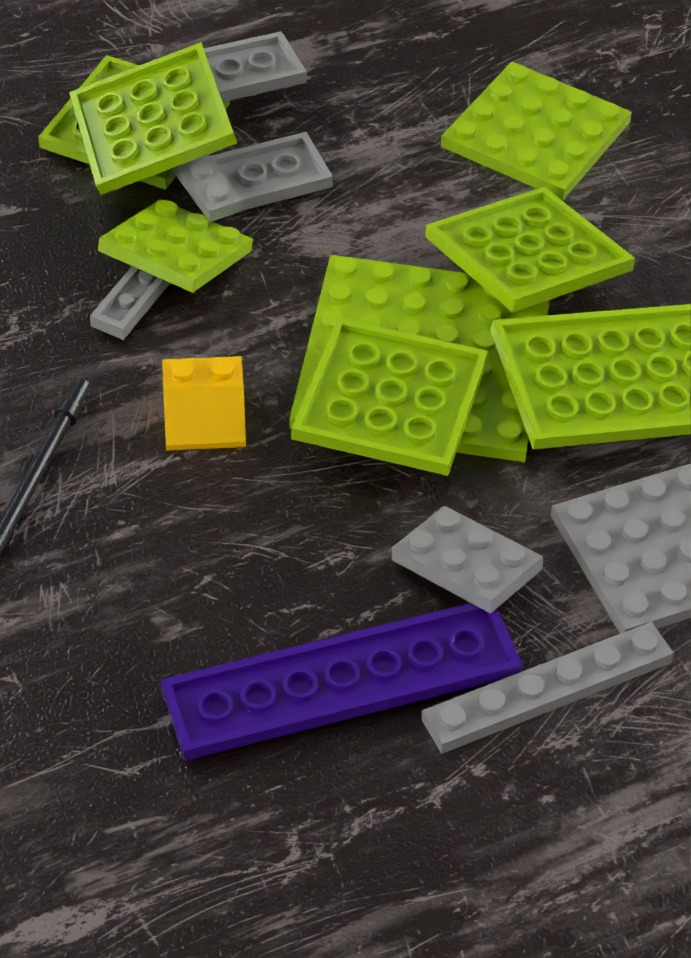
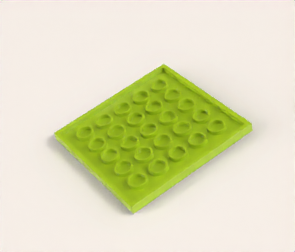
M330 255L290 415V429H292L336 319L339 317L487 350V364L456 453L525 462L529 438L490 329L493 320L547 316L550 300L512 313L467 273Z

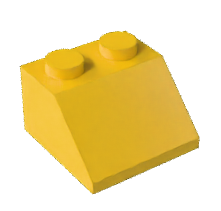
M242 356L163 359L166 451L246 447Z

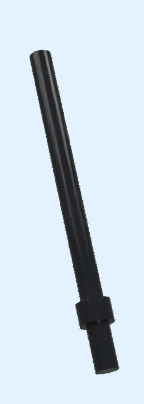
M77 379L68 397L60 401L54 412L55 421L0 519V554L68 428L76 424L82 413L81 404L91 388L90 383L85 379Z

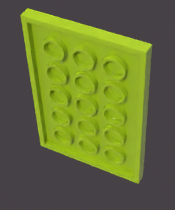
M691 304L493 320L490 331L532 449L691 434Z

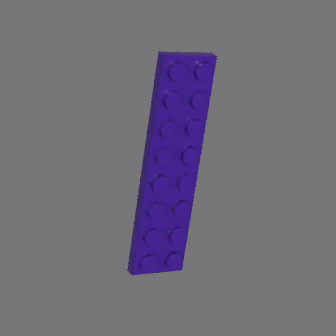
M469 603L161 679V690L183 759L186 761L499 681L522 672V663L498 609H495L490 614L478 606Z

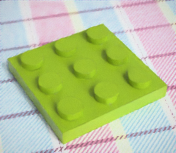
M160 199L99 238L98 251L193 293L250 253L253 239L241 234L233 227H224L213 221L209 222L205 215L189 212L178 207L172 201Z

